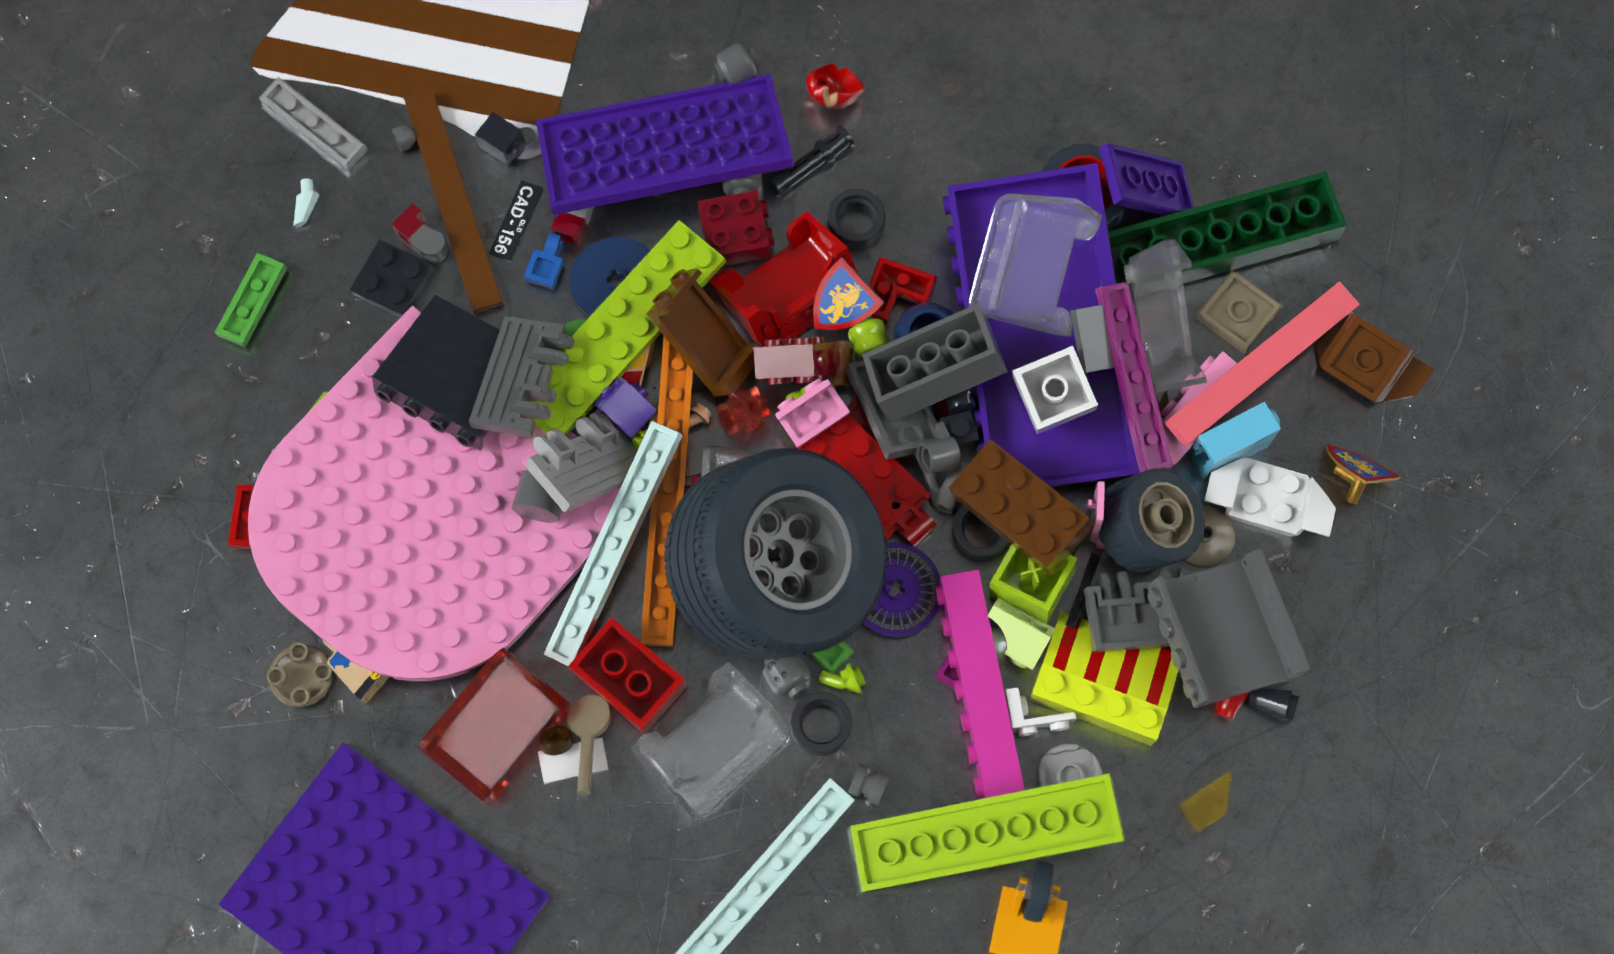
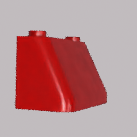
M808 211L790 223L786 233L790 245L744 278L736 270L726 269L709 280L714 292L755 342H760L762 346H765V340L795 338L814 324L813 307L818 287L826 273L841 257L858 274L848 247Z

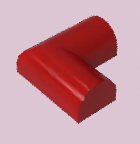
M880 256L868 285L885 303L871 315L872 318L880 319L886 325L897 297L917 304L930 302L938 276Z

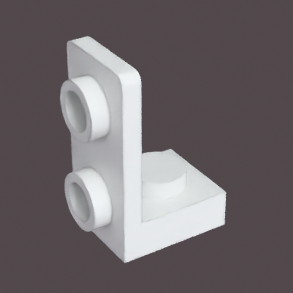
M1019 688L1005 689L1004 691L1013 733L1018 732L1019 737L1035 735L1038 733L1037 729L1050 727L1051 732L1070 729L1069 724L1074 723L1077 719L1076 712L1024 720V715H1028L1026 697L1020 696Z

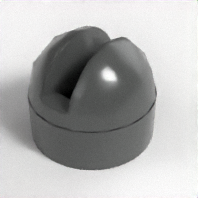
M403 125L391 130L401 152L415 144L416 135L411 127Z

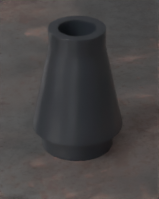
M1262 688L1252 691L1249 705L1283 722L1284 719L1293 721L1300 696L1292 694L1290 690Z

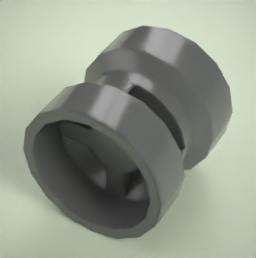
M860 763L849 787L848 794L859 797L863 793L869 803L878 806L890 775L883 772L873 773L872 775L870 774L869 766Z

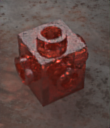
M744 386L738 388L734 393L727 394L730 400L715 408L729 436L744 428L749 433L763 426L764 424L761 419L771 414L768 409V400L762 392H759L757 386L746 391Z

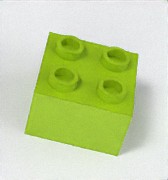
M1011 545L990 582L989 597L997 600L999 597L1047 624L1075 574L1078 558L1069 555L1053 575L1050 576Z

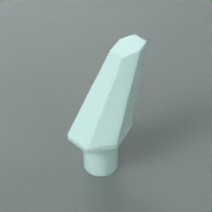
M312 179L301 180V193L296 196L294 226L296 228L306 224L319 197V193L313 189Z

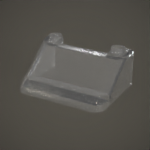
M1005 194L1001 196L993 209L969 298V306L971 307L979 303L987 318L1054 335L1070 337L1073 328L1071 313L1064 308L1056 306L1074 239H1092L1099 228L1102 215L1076 198L1024 194Z

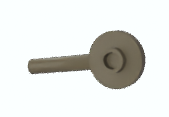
M587 695L578 699L571 706L567 716L569 729L574 735L581 738L577 794L583 796L590 795L594 738L606 731L612 719L610 705L597 695Z

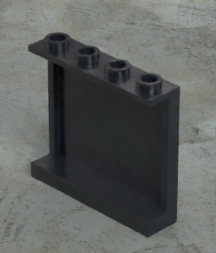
M435 295L372 376L375 394L384 402H393L402 407L403 411L414 418L420 417L427 421L436 431L449 433L463 446H472L481 451L483 449V437L488 431L471 428L469 419L500 330Z

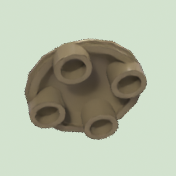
M300 642L292 644L276 655L266 675L270 690L279 701L288 706L305 707L315 704L326 695L332 684L333 670L327 664L328 657L323 651L312 645H305Z

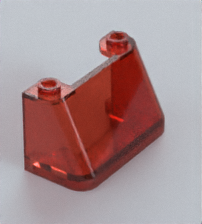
M503 647L491 657L421 740L418 750L483 804L487 805L489 801L495 802L502 795L506 788L502 785L505 781L503 776L544 727H550L553 724L558 726L569 714L567 708L570 706V703L514 654Z

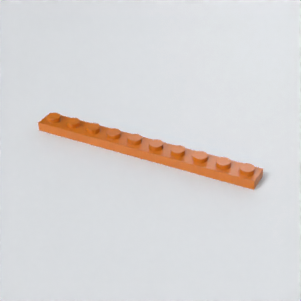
M665 336L663 337L657 423L679 432L683 436L650 507L640 642L645 646L672 647L676 602H674L673 596L670 593L672 591L668 587V577L665 574L666 562H664V552L666 549L664 546L666 544L665 538L667 537L668 526L671 524L670 520L678 503L684 496L693 370Z

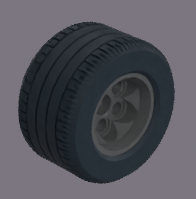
M799 448L765 450L708 472L688 489L682 500L678 503L670 520L671 524L668 526L667 537L665 538V574L668 577V587L672 591L670 593L673 596L674 602L677 603L676 607L679 608L680 614H683L687 624L691 625V628L707 643H711L712 646L727 654L743 659L772 660L824 651L841 643L852 635L871 614L884 585L885 566H887V548L885 547L887 544L884 540L886 537L883 533L884 528L881 526L883 525L880 522L881 517L877 514L878 510L875 509L872 498L868 496L869 493L865 491L864 486H861L860 481L856 480V477L852 476L851 472L847 471L841 464L822 454ZM760 518L765 522V532L760 527ZM790 525H792L795 531L794 538L789 532ZM801 555L804 557L806 562L805 569L801 566L800 563ZM783 580L786 582L788 587L787 593H785L782 589Z

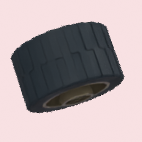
M1165 468L1149 469L1110 485L1104 493V517L1099 531V539L1103 543L1108 555L1118 565L1124 566L1127 570L1138 572L1153 571L1191 557V554L1199 548L1200 541H1202L1204 536L1203 531L1205 527L1204 509L1197 492L1191 487L1192 485L1177 472H1172Z

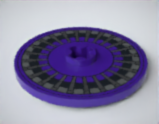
M887 542V545H885L887 548V566H885L884 585L882 586L877 603L874 605V609L863 624L870 630L884 636L903 637L923 629L938 612L940 606L937 604L935 587L939 586L940 574L932 560L918 548L900 542ZM897 582L900 584L899 590L903 594L897 593L894 597L889 594L891 589L887 584L892 586Z

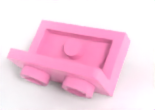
M820 378L813 381L804 388L806 394L797 400L792 396L778 406L780 411L775 416L797 448L850 414V411L828 379L823 382Z

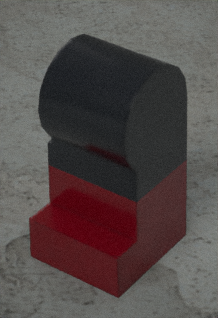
M969 388L932 405L938 423L940 418L968 410L972 414L976 403L971 396Z

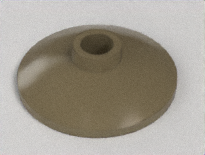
M1202 505L1205 519L1204 528L1209 530L1210 537L1203 538L1197 551L1193 552L1191 557L1184 561L1197 567H1211L1221 563L1229 556L1234 547L1235 532L1231 521L1223 512L1214 507Z

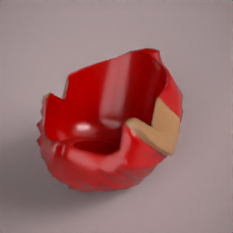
M834 62L812 70L806 78V86L810 96L817 104L826 108L842 109L854 103L865 92L863 83L851 70L846 67L839 70Z

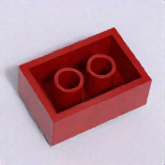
M612 617L568 665L576 677L602 697L644 735L687 687L686 681L681 675Z

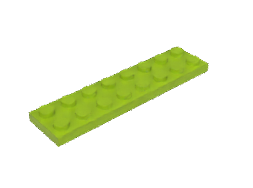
M678 220L572 335L571 338L574 340L573 347L568 350H559L568 354L567 364L563 366L549 365L552 367L553 375L548 388L556 391V400L551 403L530 400V402L548 406L552 410L550 418L546 420L528 419H533L535 425L545 434L557 428L567 437L575 428L576 420L585 417L595 406L594 403L602 395V391L609 387L619 376L621 377L661 334V331L647 316V312L654 305L653 299L669 287L671 277L681 269L687 271L699 268L702 274L696 281L703 288L726 263L725 258Z
M1110 773L850 826L862 892L1125 841Z

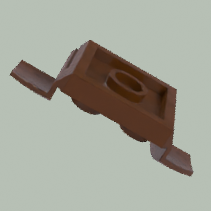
M1353 314L1344 317L1314 342L1320 368L1373 403L1417 395L1434 371V369L1415 358V354L1411 349Z

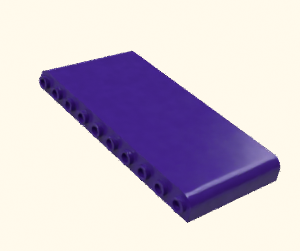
M1094 163L947 186L949 196H943L945 215L951 214L953 226L947 227L949 245L956 244L957 256L951 257L954 276L960 275L962 287H956L958 306L964 305L966 309L979 303L990 323L1008 371L970 388L972 398L978 397L979 409L973 410L976 429L982 428L984 440L978 442L979 452L991 439L1051 488L1130 477L1140 473L1114 368L1085 373L1098 404L1097 410L1039 434L1035 431L1013 379V370L1073 346L1078 357L1070 310L1099 305L1095 289L1116 284L1098 164Z

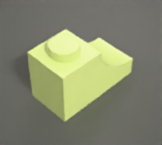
M998 597L988 617L999 625L1005 635L1007 649L1004 654L1009 656V660L1013 664L1021 668L1028 667L1033 670L1055 628Z

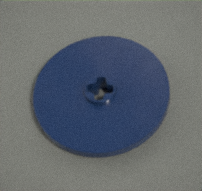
M625 237L604 238L585 248L575 260L570 274L571 292L581 311L590 317L618 287L614 286L613 282H611L612 276L618 275L621 283L650 250L640 242Z

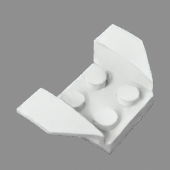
M1244 457L1211 472L1204 499L1206 502L1226 507L1225 515L1231 520L1289 537L1298 536L1303 530L1330 537L1336 510L1331 500L1313 477L1309 478L1308 475Z

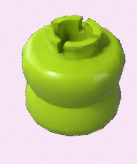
M872 316L862 323L852 326L848 332V338L853 344L854 355L858 360L864 361L862 354L890 342L886 335L883 321L873 319Z

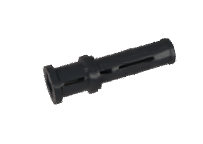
M838 125L835 127L836 131L824 140H817L810 152L794 162V167L786 168L769 180L770 184L777 194L781 196L824 163L832 164L837 155L847 148H854L855 143L849 132L842 125Z

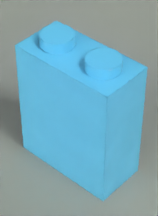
M1263 402L1199 435L1188 456L1202 479L1206 480L1210 478L1211 472L1240 458H1248L1267 448L1281 430L1279 426L1280 419L1273 409H1269L1266 403Z

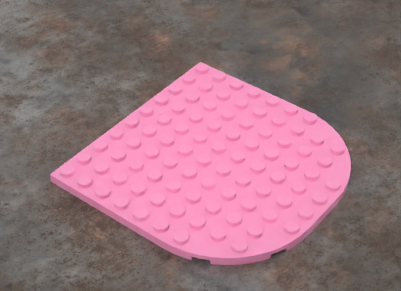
M414 306L408 309L272 451L257 477L251 495L248 532L254 561L267 587L290 613L334 650L364 669L390 676L397 680L434 681L468 673V670L480 666L488 660L492 661L510 648L584 567L620 488L566 513L561 509L557 522H541L526 518L514 512L511 507L521 473L528 470L524 466L529 457L538 454L532 445L533 438L540 434L547 435L539 427H535L533 437L488 431L483 437V449L479 451L472 446H463L454 436L445 431L443 433L436 431L422 418L409 416L403 411L402 407L395 403H387L378 398L374 392L372 376L421 314ZM570 432L567 438L572 440L577 438V436Z

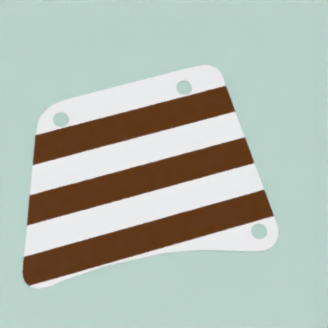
M295 0L255 49L251 64L258 74L276 79L280 77L285 80L336 86L406 105L405 97L432 89L442 119L474 137L475 133L492 112L519 129L523 127L533 129L535 140L531 144L525 145L523 153L517 158L530 159L541 154L536 120L557 116L589 0Z

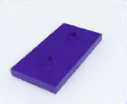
M1110 143L1099 147L1113 204L1164 216L1195 208L1183 162Z

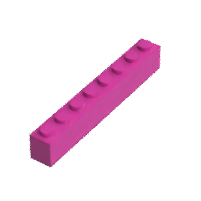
M979 570L941 576L939 586L935 587V595L938 606H944L946 617L941 618L944 637L950 636L952 649H947L949 664L951 668H956L959 679L954 681V689L957 700L963 699L965 712L960 713L963 731H969L972 744L967 745V753L970 764L976 763L978 776L973 777L977 797L982 796L985 799L1024 791Z

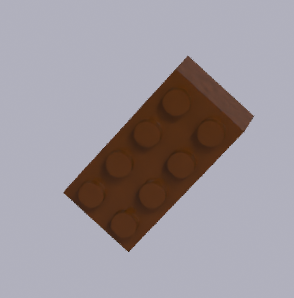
M991 439L948 487L958 502L1050 576L1053 575L1093 528L1091 520L1087 515Z

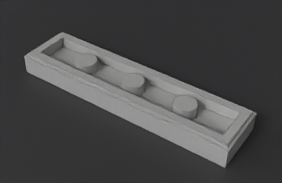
M277 77L259 97V100L347 171H350L368 150L366 145L280 77Z

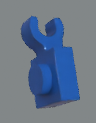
M549 233L543 252L534 249L524 274L525 281L554 290L564 265L563 258L557 257L564 245V241H561L562 236Z

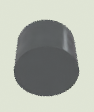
M528 470L522 471L511 507L512 510L532 520L549 523L557 522L561 508Z

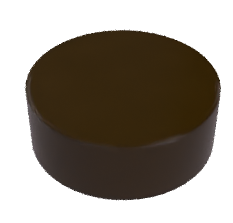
M564 726L550 727L539 737L542 752L546 755H561L573 746L571 731Z

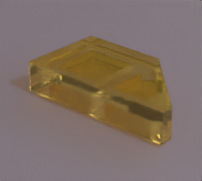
M1230 771L1178 805L1197 833L1226 814L1230 782L1232 781Z

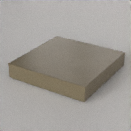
M1232 270L1196 314L1195 319L1245 355L1283 306Z

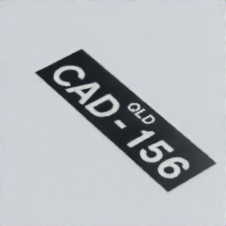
M521 180L489 254L511 262L542 193V187Z

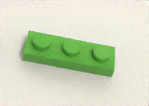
M259 253L256 254L215 331L218 337L246 347L287 270L284 263Z

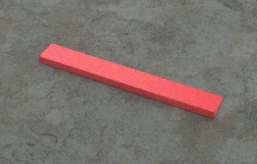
M1339 281L1170 417L1164 424L1184 447L1188 446L1199 435L1360 305L1359 302Z

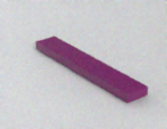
M1124 282L1099 287L1095 291L1099 305L1104 306L1114 369L1139 471L1141 473L1153 468H1172L1173 463L1129 284Z

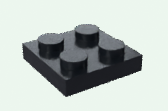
M379 239L349 291L353 296L401 318L414 305L435 268L433 264Z

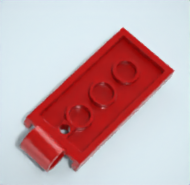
M847 415L799 447V449L809 450L829 457L831 460L836 461V463L841 464L842 467H845L847 471L851 472L852 476L856 477V480L860 481L861 486H864L865 491L869 493L868 496L872 498V503L875 504V509L878 510L877 514L881 517L880 522L883 524L881 526L884 528L883 533L886 537L884 540L887 541L891 534L897 530L905 541L915 547L937 526L934 520L920 508L932 495L895 459L886 460L879 444L850 415ZM896 502L901 505L898 509L892 508V505Z

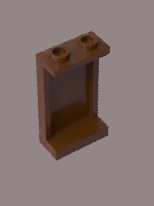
M699 268L687 271L681 269L671 277L669 287L653 299L654 305L647 312V316L715 397L732 394L755 366L754 347H762L760 342L750 344L745 342L696 281L702 274Z

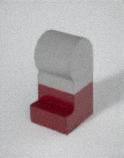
M594 207L558 214L551 226L552 233L562 236L561 241H564V243L580 248Z

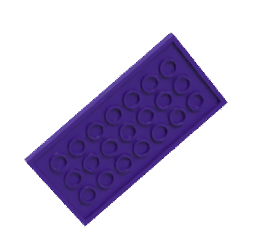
M771 74L751 77L736 84L725 82L536 120L553 215L794 167V160Z

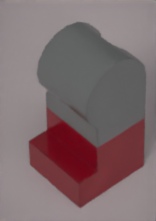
M412 203L391 224L396 235L426 261L435 264L444 261L449 253L444 236L441 232L429 229L424 224L426 220L422 211Z

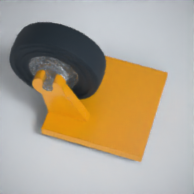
M1036 860L1030 879L1020 877L1016 889L1002 886L989 948L990 953L1058 954L1068 901L1058 899L1060 886L1052 884L1054 871L1052 863Z

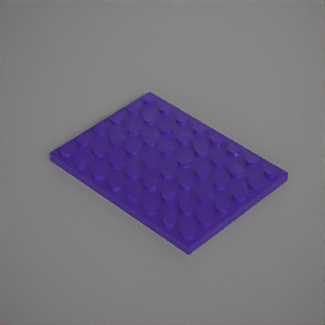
M342 743L218 905L282 954H510L551 896L348 745Z

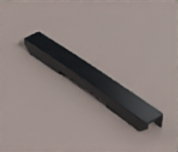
M1091 552L1082 582L1065 624L1066 626L1071 628L1076 626L1085 602L1084 589L1091 586L1101 553L1097 555Z

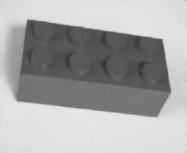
M979 303L862 354L877 404L890 423L1008 372L990 323Z

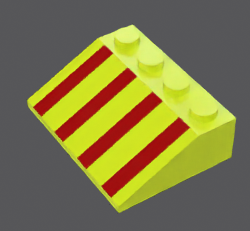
M1060 611L1029 701L1061 713L1076 712L1077 719L1152 746L1158 739L1179 670L1172 662V651L1155 647L1093 653L1088 620L1079 617L1075 628H1071L1065 625L1069 613Z

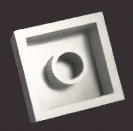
M1073 346L1013 370V379L1037 434L1097 410V401Z

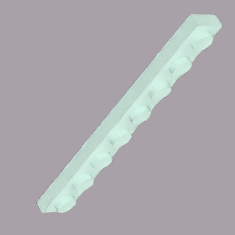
M651 421L544 655L568 666L586 646L683 435L679 432Z
M830 778L675 954H721L855 800Z

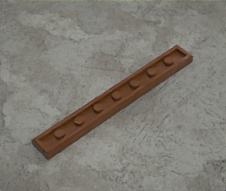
M430 89L405 97L404 101L472 310L474 314H478L502 306L504 304L434 92Z

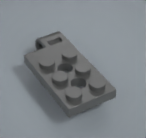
M864 361L847 365L845 372L886 460L915 454L925 474L954 469L959 466L961 457L958 444L953 437H950L944 422H936L929 406L890 423L877 404Z

